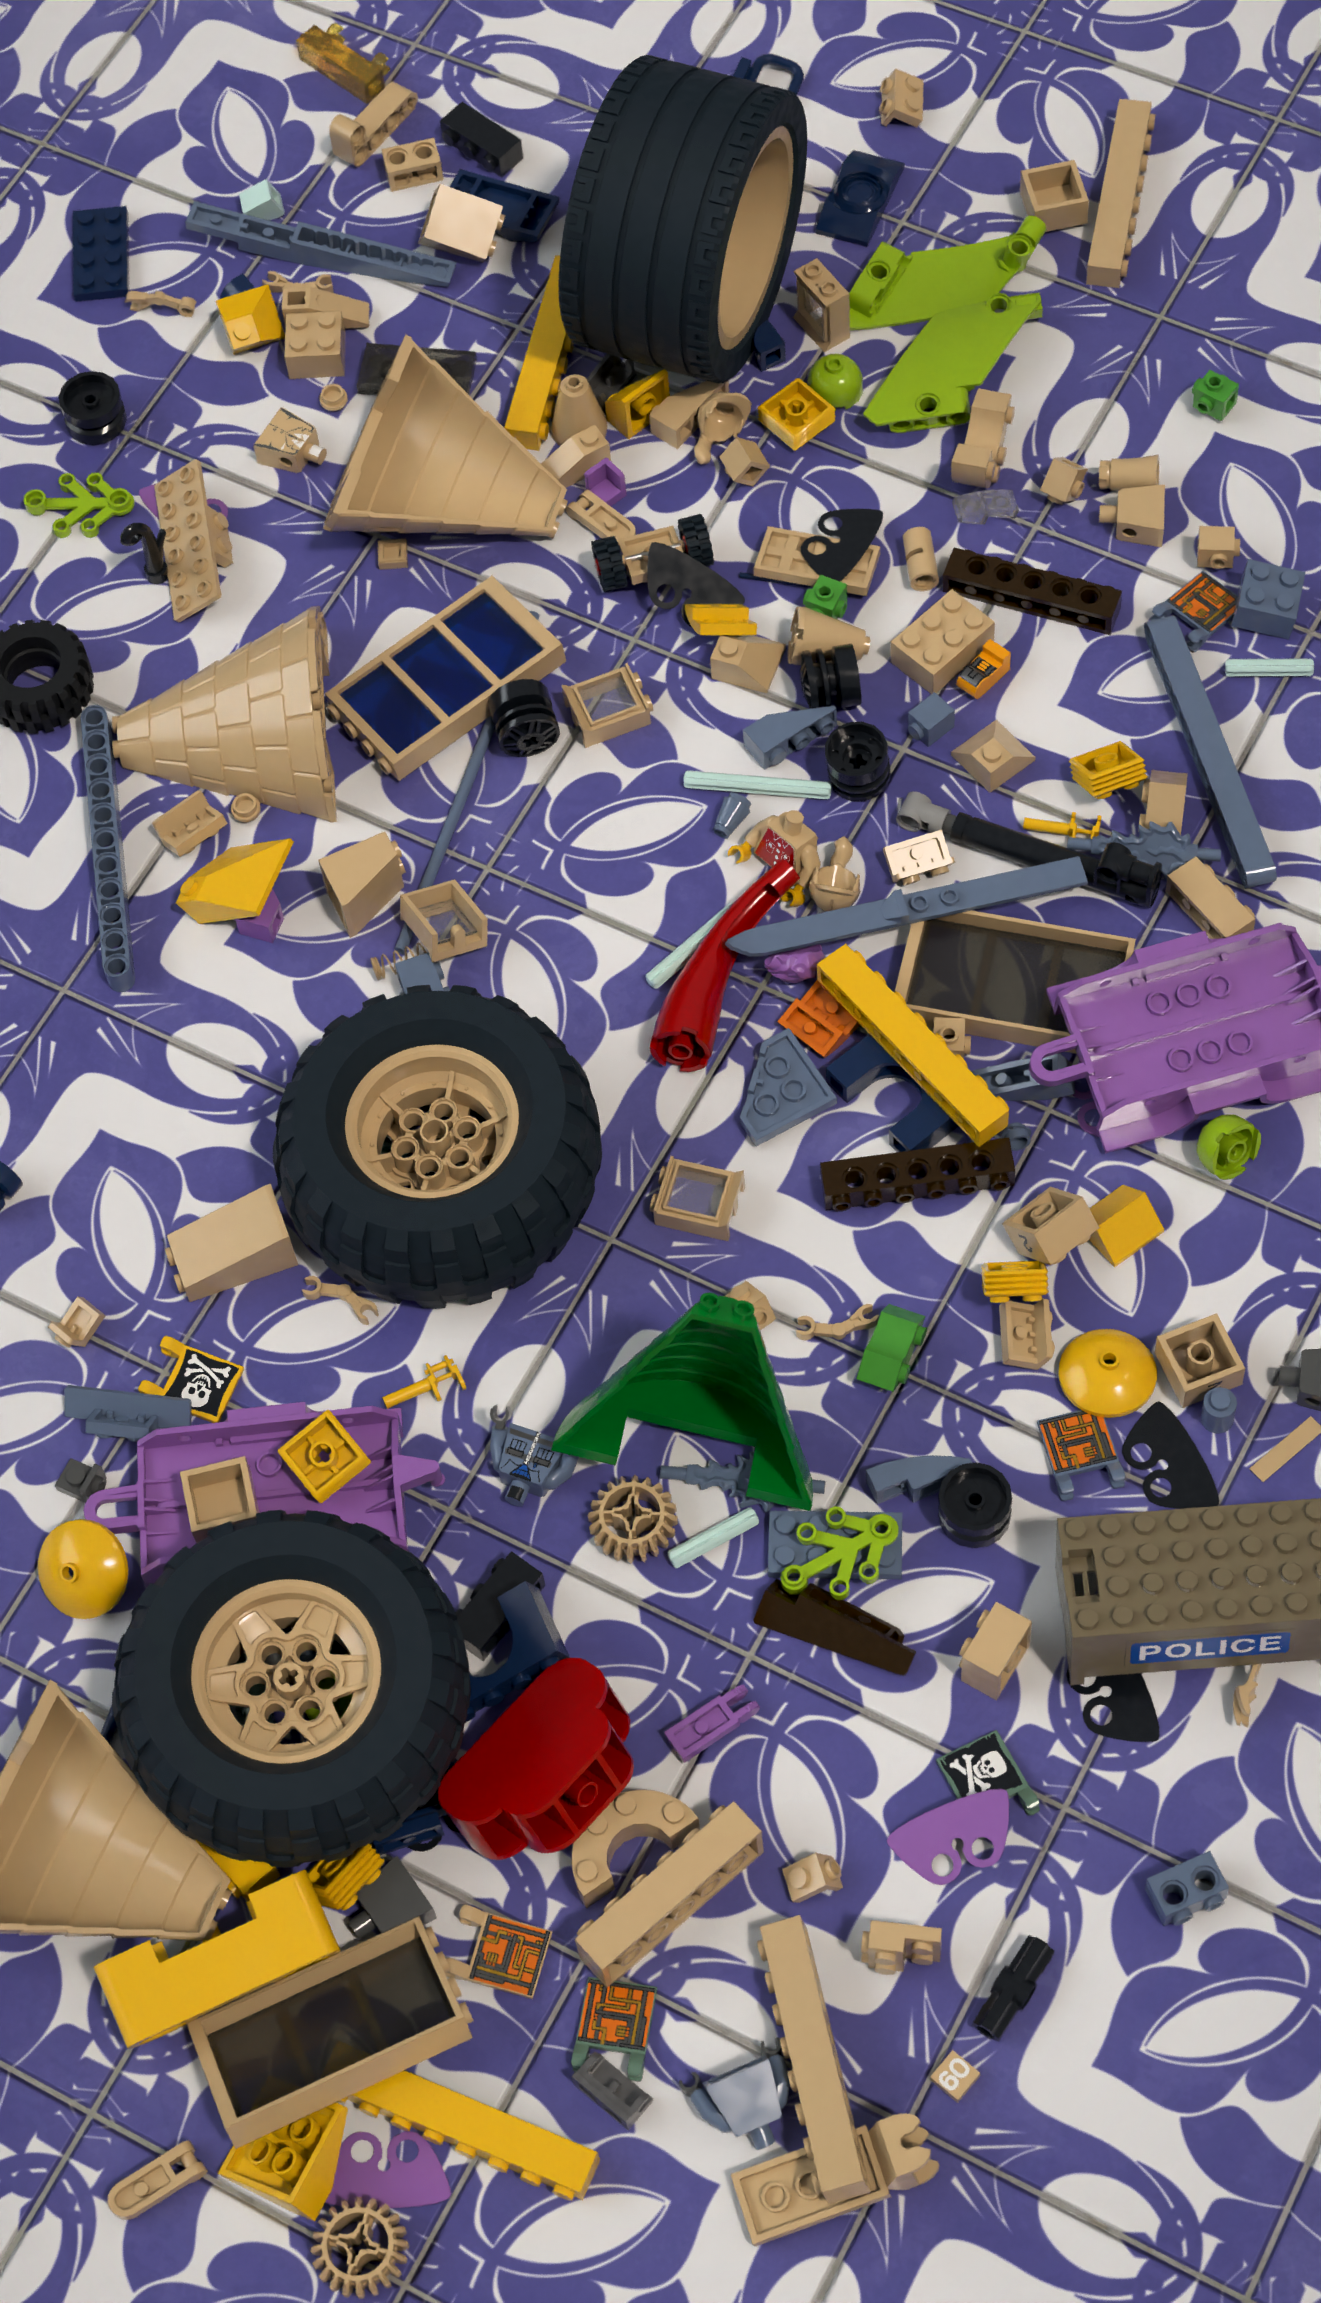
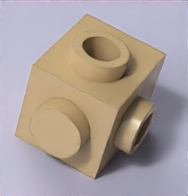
M736 437L719 457L725 466L726 474L734 482L752 487L770 468L756 442Z
M1064 457L1053 458L1040 491L1048 494L1047 499L1062 505L1064 502L1075 501V498H1079L1085 486L1083 480L1088 469Z
M1199 526L1197 567L1233 568L1234 556L1239 557L1240 539H1235V527Z
M934 1017L933 1033H938L943 1037L947 1048L954 1055L959 1054L963 1059L964 1054L970 1055L971 1036H965V1018Z

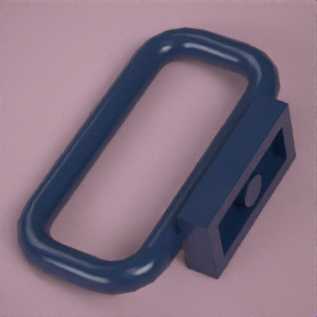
M763 54L757 57L751 66L752 60L741 57L734 72V77L756 82L762 68L765 65H773L788 70L793 74L788 90L793 91L796 95L798 94L803 82L804 73L796 62L775 54Z
M456 1758L450 1763L447 1772L457 1763ZM440 1803L415 1810L403 1821V1826L392 1835L380 1842L373 1841L377 1853L383 1855L444 1836L439 1817L446 1816L447 1813Z

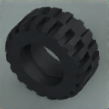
M26 620L25 624L17 625L15 623L10 625L7 631L1 630L0 724L5 727L11 725L12 730L23 733V730H27L29 734H38L40 730H45L47 733L54 731V727L59 725L64 727L70 723L69 719L72 717L76 719L82 713L81 707L88 705L91 699L90 694L94 689V676L84 645L79 641L78 636L71 630L67 631L65 626L59 623L52 625L51 621L40 620V623H35L34 620ZM51 666L58 669L54 677L42 685L31 688L12 685L21 673L30 668Z

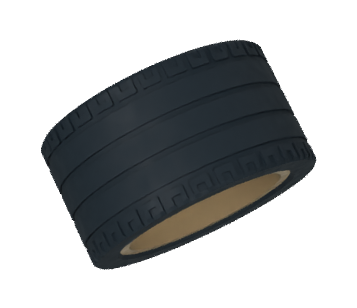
M642 55L622 70L607 92L590 129L576 171L564 224L559 264V305L563 326L573 343L577 346L624 359H631L635 362L664 368L668 371L694 378L697 377L717 384L728 381L741 370L754 350V335L757 328L768 320L774 306L791 252L800 212L807 161V123L802 103L793 91L669 61L652 55Z

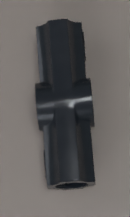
M1028 1935L1010 1965H1006L999 1973L991 1988L990 1997L982 2006L973 2022V2026L985 2037L999 2042L1017 2012L1022 2011L1028 2004L1037 1987L1036 1982L1054 1955V1950L1046 1942L1038 1937Z

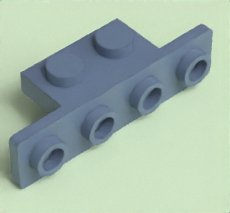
M68 1385L64 1390L65 1416L87 1419L86 1433L97 1434L100 1438L116 1436L125 1437L132 1442H137L157 1428L191 1425L192 1402L187 1398Z

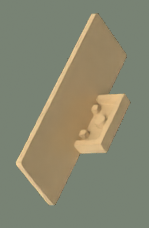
M197 459L170 474L154 486L160 528L166 531L163 548L165 562L168 567L167 575L174 620L179 623L221 598L217 564L226 568L233 563L228 521L222 513H218L207 505L201 462Z

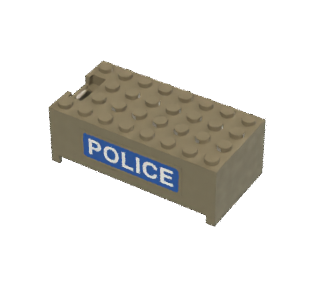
M1321 1498L1057 1518L1055 1568L1060 1606H1062L1071 1685L1084 1684L1085 1677L1321 1660ZM1087 1573L1096 1574L1098 1595H1090ZM1073 1574H1082L1085 1596H1076Z

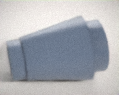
M731 792L728 797H724L713 832L724 839H728L730 834L749 815L751 802L735 792Z

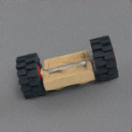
M702 514L678 519L681 540L678 539L674 526H669L618 539V542L615 536L592 541L593 558L602 590L608 592L627 587L625 567L632 585L647 582L648 553L652 542L673 547L705 566L714 565L712 544Z

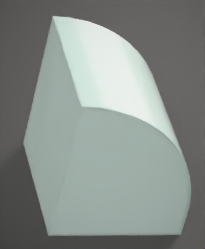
M267 179L239 193L243 214L265 220H273L285 214L281 194Z

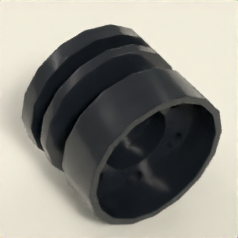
M852 643L833 646L830 661H826L821 648L816 649V663H813L809 650L801 652L800 681L803 696L808 703L809 709L819 708L818 698H822L824 707L831 706V696H837L841 708L862 704L860 677Z
M520 679L499 687L491 694L488 701L489 710L495 725L500 749L505 754L513 757H529L544 752L557 742L560 736L559 726L556 721L555 712L552 709L548 689L542 682L534 679Z
M849 722L836 728L829 735L825 743V759L829 782L832 789L844 799L850 801L870 800L882 793L890 781L891 768L888 757V745L884 734L877 727L866 722Z

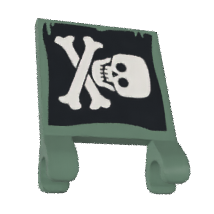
M997 1730L936 1759V1763L957 1799L991 1789L1007 1790L1009 1799L1016 1795L1018 1796L1028 1816L1040 1811L1038 1797L1028 1785Z

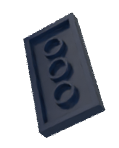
M127 206L73 211V296L75 302L126 297L129 292V213Z

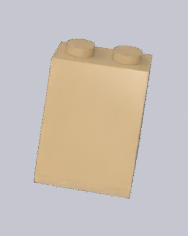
M440 184L433 193L418 244L484 262L487 256H493L497 243L493 240L495 230H501L505 215L501 214L503 206Z
M385 831L318 860L326 892L350 938L357 935L404 887L402 874H405L406 871L400 859L402 853L395 840L390 842Z

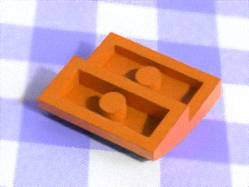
M816 980L801 1000L796 998L777 1021L785 1029L790 1028L794 1036L824 1058L833 1053L860 1026L856 1019L818 980Z

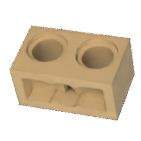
M434 138L381 149L391 192L444 180Z

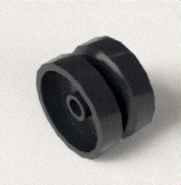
M89 371L75 375L62 386L58 396L67 431L73 439L83 444L97 445L116 438L124 429L127 421L126 410L119 386L112 377L103 372Z
M977 1462L962 1464L947 1474L941 1483L938 1494L940 1526L947 1537L961 1546L970 1548L987 1547L1000 1540L1008 1530L1012 1512L1011 1488L1004 1475L991 1465Z

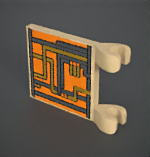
M463 1905L459 1913L460 1922L469 1926L481 1927L470 1965L453 1958H446L451 1971L445 1973L446 1977L454 1976L455 1979L466 1980L533 2000L552 1931L486 1913L469 1905Z

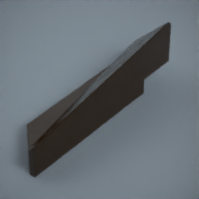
M776 1579L765 1590L754 1617V1623L902 1676H905L909 1671L916 1654L914 1649L902 1644L904 1634L899 1628L845 1600L834 1599L830 1592L812 1583L800 1594L793 1595L787 1593L783 1589L781 1581Z

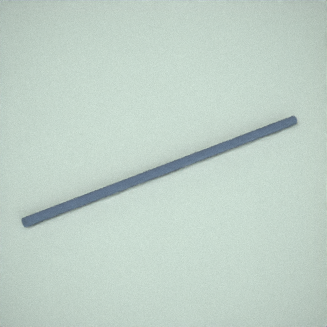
M530 611L539 620L540 615L537 612ZM520 633L503 678L521 665L530 642L522 633ZM491 716L484 723L418 890L433 886L494 733L495 725ZM406 922L394 949L402 955L405 954V947L409 946L414 934Z

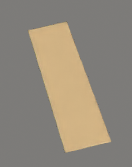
M1310 1416L1249 1469L1264 1482L1321 1433V1425Z

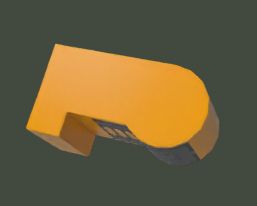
M989 639L982 646V652L970 665L962 670L956 682L957 687L976 699L982 697L1010 670L1011 652Z

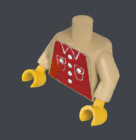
M796 810L784 812L779 816L772 815L760 821L746 835V841L743 844L732 846L728 850V856L736 854L738 850L740 851L741 857L737 860L736 864L750 859L752 847L755 848L754 853L771 867L782 858L786 860L800 877L794 884V889H789L781 897L782 902H788L793 897L790 907L800 906L804 903L805 894L803 890L804 888L808 889L809 881L812 879L815 868L819 866V870L821 865L817 853L818 837L814 831L803 823V814Z

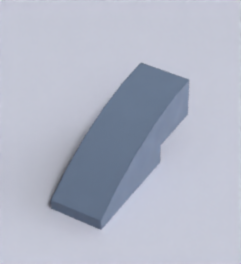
M928 1455L903 1458L866 1469V1483L877 1505L908 1492L914 1503L939 1492L942 1481L951 1470L962 1464L972 1463L969 1458Z

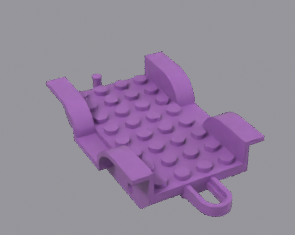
M1277 923L1219 939H1210L1207 937L1206 931H1201L1134 950L1129 959L1114 968L1046 988L1054 1014L1063 1015L1070 1036L1038 1046L1030 1058V1074L1037 1083L1049 1087L1086 1078L1100 1116L1096 1129L1105 1154L1172 1134L1190 1125L1200 1115L1258 1098L1262 1103L1274 1104L1321 1092V965L1316 964L1294 926ZM1072 1049L1076 1050L1080 1061L1079 1064L1055 1071L1046 1070L1041 1062L1047 1056Z
M306 1402L227 1410L228 1418L224 1422L155 1429L137 1441V1483L135 1485L95 1492L85 1503L84 1517L104 1525L113 1534L140 1532L141 1577L147 1587L150 1583L154 1584L164 1572L163 1567L178 1551L185 1546L190 1549L196 1544L191 1532L180 1476L181 1471L245 1456L252 1473L259 1512L284 1510L286 1514H306L307 1510L338 1515L341 1520L351 1524L357 1522L378 1529L388 1535L394 1544L406 1551H409L407 1543L404 1491L429 1481L433 1486H441L445 1482V1476L441 1473L439 1463L435 1460L402 1455L401 1437H403L401 1408L383 1409L375 1406L330 1410L367 1455L371 1463L323 1503H319L279 1455L278 1449L325 1411H314L306 1405ZM324 1450L320 1452L321 1460L319 1462L323 1461L326 1463L330 1459V1453L327 1454ZM137 1500L138 1515L114 1518H100L97 1516V1510L102 1504Z

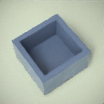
M1248 559L1240 580L1231 626L1289 640L1297 619L1306 572Z

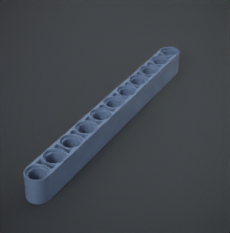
M1174 615L1145 622L1144 632L1148 646L1240 880L1245 889L1275 882L1277 874L1274 861L1179 623Z
M91 705L86 707L81 713V729L102 965L110 988L116 992H125L135 984V969L116 765L112 749L113 733L106 710L102 706Z

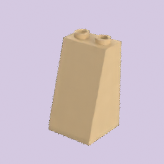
M271 1184L265 1185L167 1235L170 1247L165 1248V1252L170 1266L177 1265L179 1274L173 1276L179 1293L186 1292L189 1302L298 1265Z

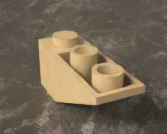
M314 287L283 288L282 313L285 326L286 314L341 311L345 328L369 327L370 305L368 302Z

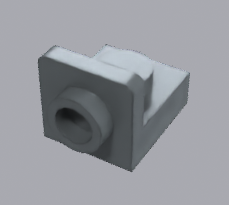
M70 1458L55 1487L57 1491L86 1503L92 1494L105 1489L107 1477L100 1465L94 1464L93 1467H90Z

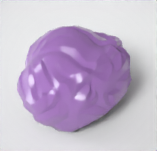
M817 944L771 954L765 959L764 966L772 976L787 983H798L805 979L817 977V963L822 961L825 955L821 945Z

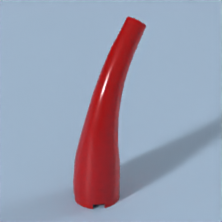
M783 858L754 882L730 906L702 940L673 983L663 1001L650 1043V1052L653 1058L663 1066H666V1062L681 1066L680 1071L682 1072L697 1071L707 1066L708 1059L713 1051L730 972L739 954L730 950L725 945V942L743 931L755 928L769 909L800 879L794 868Z

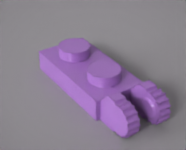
M744 1684L738 1685L722 1697L721 1695L717 1696L664 1732L665 1738L683 1763L759 1712L761 1707L756 1701L746 1704L735 1713L729 1708V1706H733L742 1700L748 1693Z

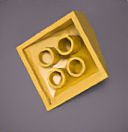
M288 838L230 847L187 878L180 888L176 904L199 924L260 916L294 841Z
M270 2077L252 2111L299 2088ZM335 2102L237 2149L233 2145L218 2174L290 2212L315 2222L333 2188L348 2108Z

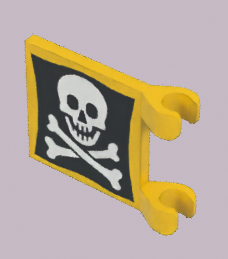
M164 1336L160 1343L161 1352L166 1356L178 1358L164 1389L148 1380H143L138 1391L144 1394L190 1399L192 1402L191 1415L211 1423L220 1422L241 1378L244 1367L184 1345L170 1336Z

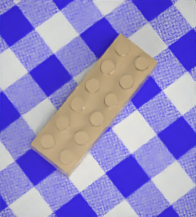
M734 1801L727 1807L722 1805L717 1808L709 1817L710 1822L701 1830L699 1828L692 1830L684 1838V1844L674 1853L669 1851L658 1860L656 1864L658 1867L648 1876L645 1873L640 1875L631 1884V1890L622 1898L618 1896L612 1899L603 1910L605 1913L595 1922L593 1920L587 1921L577 1931L578 1936L575 1938L580 1959L606 1987L619 1980L764 1853L762 1831Z

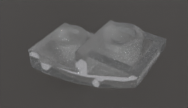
M983 490L954 497L952 500L957 520L960 523L985 525L989 516L1015 519L1019 512L1013 490Z

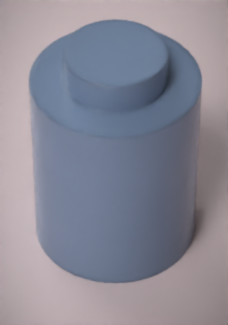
M1216 1387L1209 1390L1204 1397L1201 1422L1205 1429L1212 1433H1224L1234 1423L1237 1400L1230 1390Z

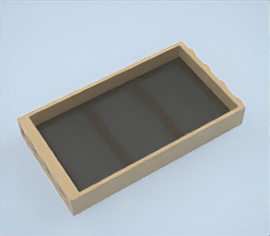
M972 910L911 924L895 991L902 995L907 1007L913 1013L918 1012L924 1018L927 1027L934 1028V1017L965 1018V1034L1038 1047L1042 1044L1070 1036L1063 1015L1054 1014L1046 988L1095 975L1120 965L1132 956L1135 950L1136 939ZM1075 1049L1065 1051L1077 1054Z
M416 1917L385 1933H381L186 2023L223 2125L235 2149L473 2038L467 2025L473 2022V2018L466 2002L458 2004L456 2000L462 1994L454 1976L447 1979L445 1975L451 1969L443 1951L435 1953L434 1948L440 1945L432 1927L425 1929L420 1917Z

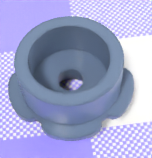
M1019 1122L1011 1123L1004 1129L1001 1138L1009 1137L1011 1150L1018 1151L1030 1144L1031 1129Z

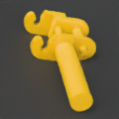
M1072 812L1070 823L1024 818L1023 829L1069 835V837L1077 838L1076 833L1091 834L1090 839H1092V837L1099 836L1102 816H1097L1096 826H1093L1092 830L1077 828L1075 823L1076 812Z
M444 1355L445 1361L433 1366L426 1363L427 1369L424 1372L426 1375L430 1374V1376L382 1397L386 1408L389 1409L432 1390L437 1401H440L442 1399L437 1389L438 1382L450 1377L458 1380L462 1390L467 1388L457 1365H451L454 1363L453 1359H448L447 1355ZM448 1367L449 1373L437 1378L435 1377L434 1372Z

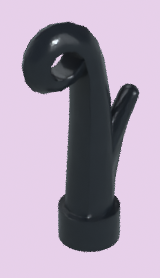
M132 523L122 531L120 536L121 544L133 546L141 540L145 558L144 571L147 580L155 585L164 583L168 579V567L163 559L166 531L160 529L157 538H155L151 528L146 524Z

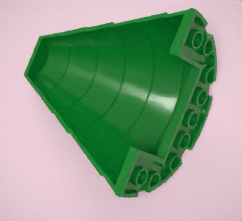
M714 1293L702 1294L700 1300L680 1316L671 1327L657 1336L627 1364L617 1370L590 1395L581 1400L562 1421L551 1451L616 1466L626 1419L629 1417L753 1446L755 1448L746 1496L811 1511L813 1486L811 1473L796 1435L791 1416L785 1405L782 1391L776 1380L774 1368L768 1357L766 1346L754 1315V1306L748 1301H738L726 1296H717Z

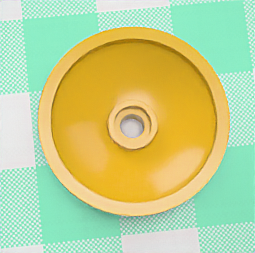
M1097 1329L1081 1334L1068 1344L1060 1358L1058 1376L1062 1391L1077 1408L1094 1416L1115 1418L1135 1412L1150 1399L1156 1386L1157 1366L1147 1346L1133 1335L1115 1329ZM1104 1360H1112L1115 1363L1106 1364Z
M76 1519L57 1526L46 1537L39 1552L38 1576L46 1597L55 1608L73 1618L91 1619L109 1612L122 1598L128 1582V1562L120 1541L107 1527L92 1520ZM69 1568L73 1570V1578L69 1573Z

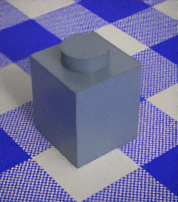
M935 692L908 712L909 733L915 740H921L928 747L955 727V710Z

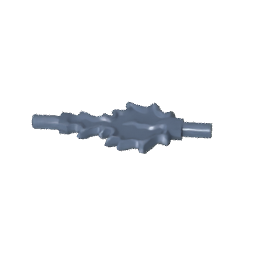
M1150 821V829L1138 825L1139 837L1134 834L1125 837L1119 832L1112 830L1110 838H1105L1102 835L1092 837V839L1068 837L1067 842L1068 849L1091 851V854L1102 855L1106 845L1110 842L1120 843L1127 847L1132 855L1137 856L1139 861L1155 865L1156 862L1162 863L1161 873L1165 881H1167V875L1196 856L1199 860L1219 862L1221 860V849L1198 848V844H1191L1190 834L1187 833L1181 836L1172 822H1168L1166 827H1161Z
M752 1451L749 1452V1459L737 1455L738 1467L731 1463L724 1467L714 1460H709L708 1466L705 1468L698 1464L687 1465V1468L661 1466L660 1478L683 1480L686 1481V1484L690 1485L699 1484L701 1490L712 1486H720L723 1491L731 1489L729 1497H742V1501L739 1504L741 1508L761 1504L764 1512H768L776 1504L746 1496L754 1454ZM812 1479L813 1493L824 1494L825 1481Z

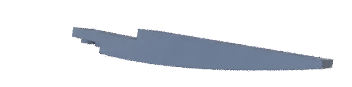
M196 201L193 202L186 219V229L238 242L239 250L318 268L394 281L449 287L456 268V262L308 223L298 221L297 226L292 227Z

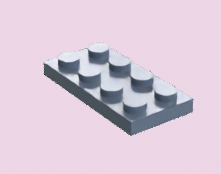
M769 1511L768 1578H781V1573L787 1566H802L832 1550V1548L816 1544H801L797 1538V1528L802 1523L809 1522L818 1531L851 1539L861 1534V1532L844 1527L841 1529L830 1528L826 1521L827 1511ZM845 1512L847 1515L867 1520L877 1514H887L896 1520L899 1534L894 1543L884 1547L878 1567V1579L902 1580V1512ZM834 1514L831 1516L830 1520L833 1522H839L842 1519V1516L839 1514ZM880 1525L876 1528L878 1533H885L888 1530L885 1525ZM804 1530L801 1533V1536L804 1538H809L813 1535L811 1530ZM870 1545L858 1551L851 1579H860L859 1567L863 1562L867 1561ZM841 1561L811 1578H836ZM867 1568L863 1574L870 1577L875 1574V1570ZM791 1573L788 1578H800V1575L798 1573Z

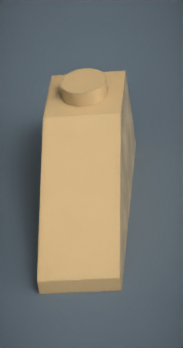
M729 380L720 384L705 381L668 396L660 405H656L649 415L651 434L678 449L699 427L697 416L701 404L714 393L729 392Z
M593 425L568 438L541 465L567 488L585 479L584 473L607 457L611 461L609 442L597 426Z

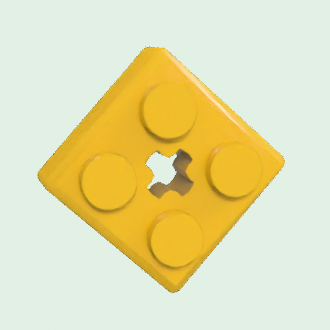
M800 378L793 380L757 407L759 413L758 420L793 450L799 449L836 421L834 415L835 407Z
M1121 741L1073 757L1068 761L1071 764L1072 779L1096 799L1108 798L1112 795V791L1121 788H1136L1140 785V781L1146 780L1148 777L1145 774L1147 770L1144 769L1146 765L1143 762L1145 760Z
M989 1262L981 1265L982 1290L986 1297H990V1302H1009V1296H1022L1023 1301L1042 1300V1295H1046L1049 1292L1048 1270L1043 1262Z
M330 1410L323 1412L278 1449L279 1455L319 1503H323L371 1463L367 1455ZM323 1450L327 1454L330 1453V1459L326 1463L323 1461L319 1462L321 1460L319 1453Z
M372 1844L357 1848L353 1851V1855L331 1862L320 1860L308 1872L321 1906L336 1910H347L357 1901L358 1896L356 1894L364 1885L373 1883L380 1876V1868L384 1864L385 1859L380 1858V1854L376 1853V1849L372 1848Z

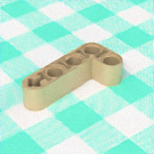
M390 82L354 120L342 114L335 116L329 128L333 154L356 167L361 166L412 113L417 104V94L395 82Z

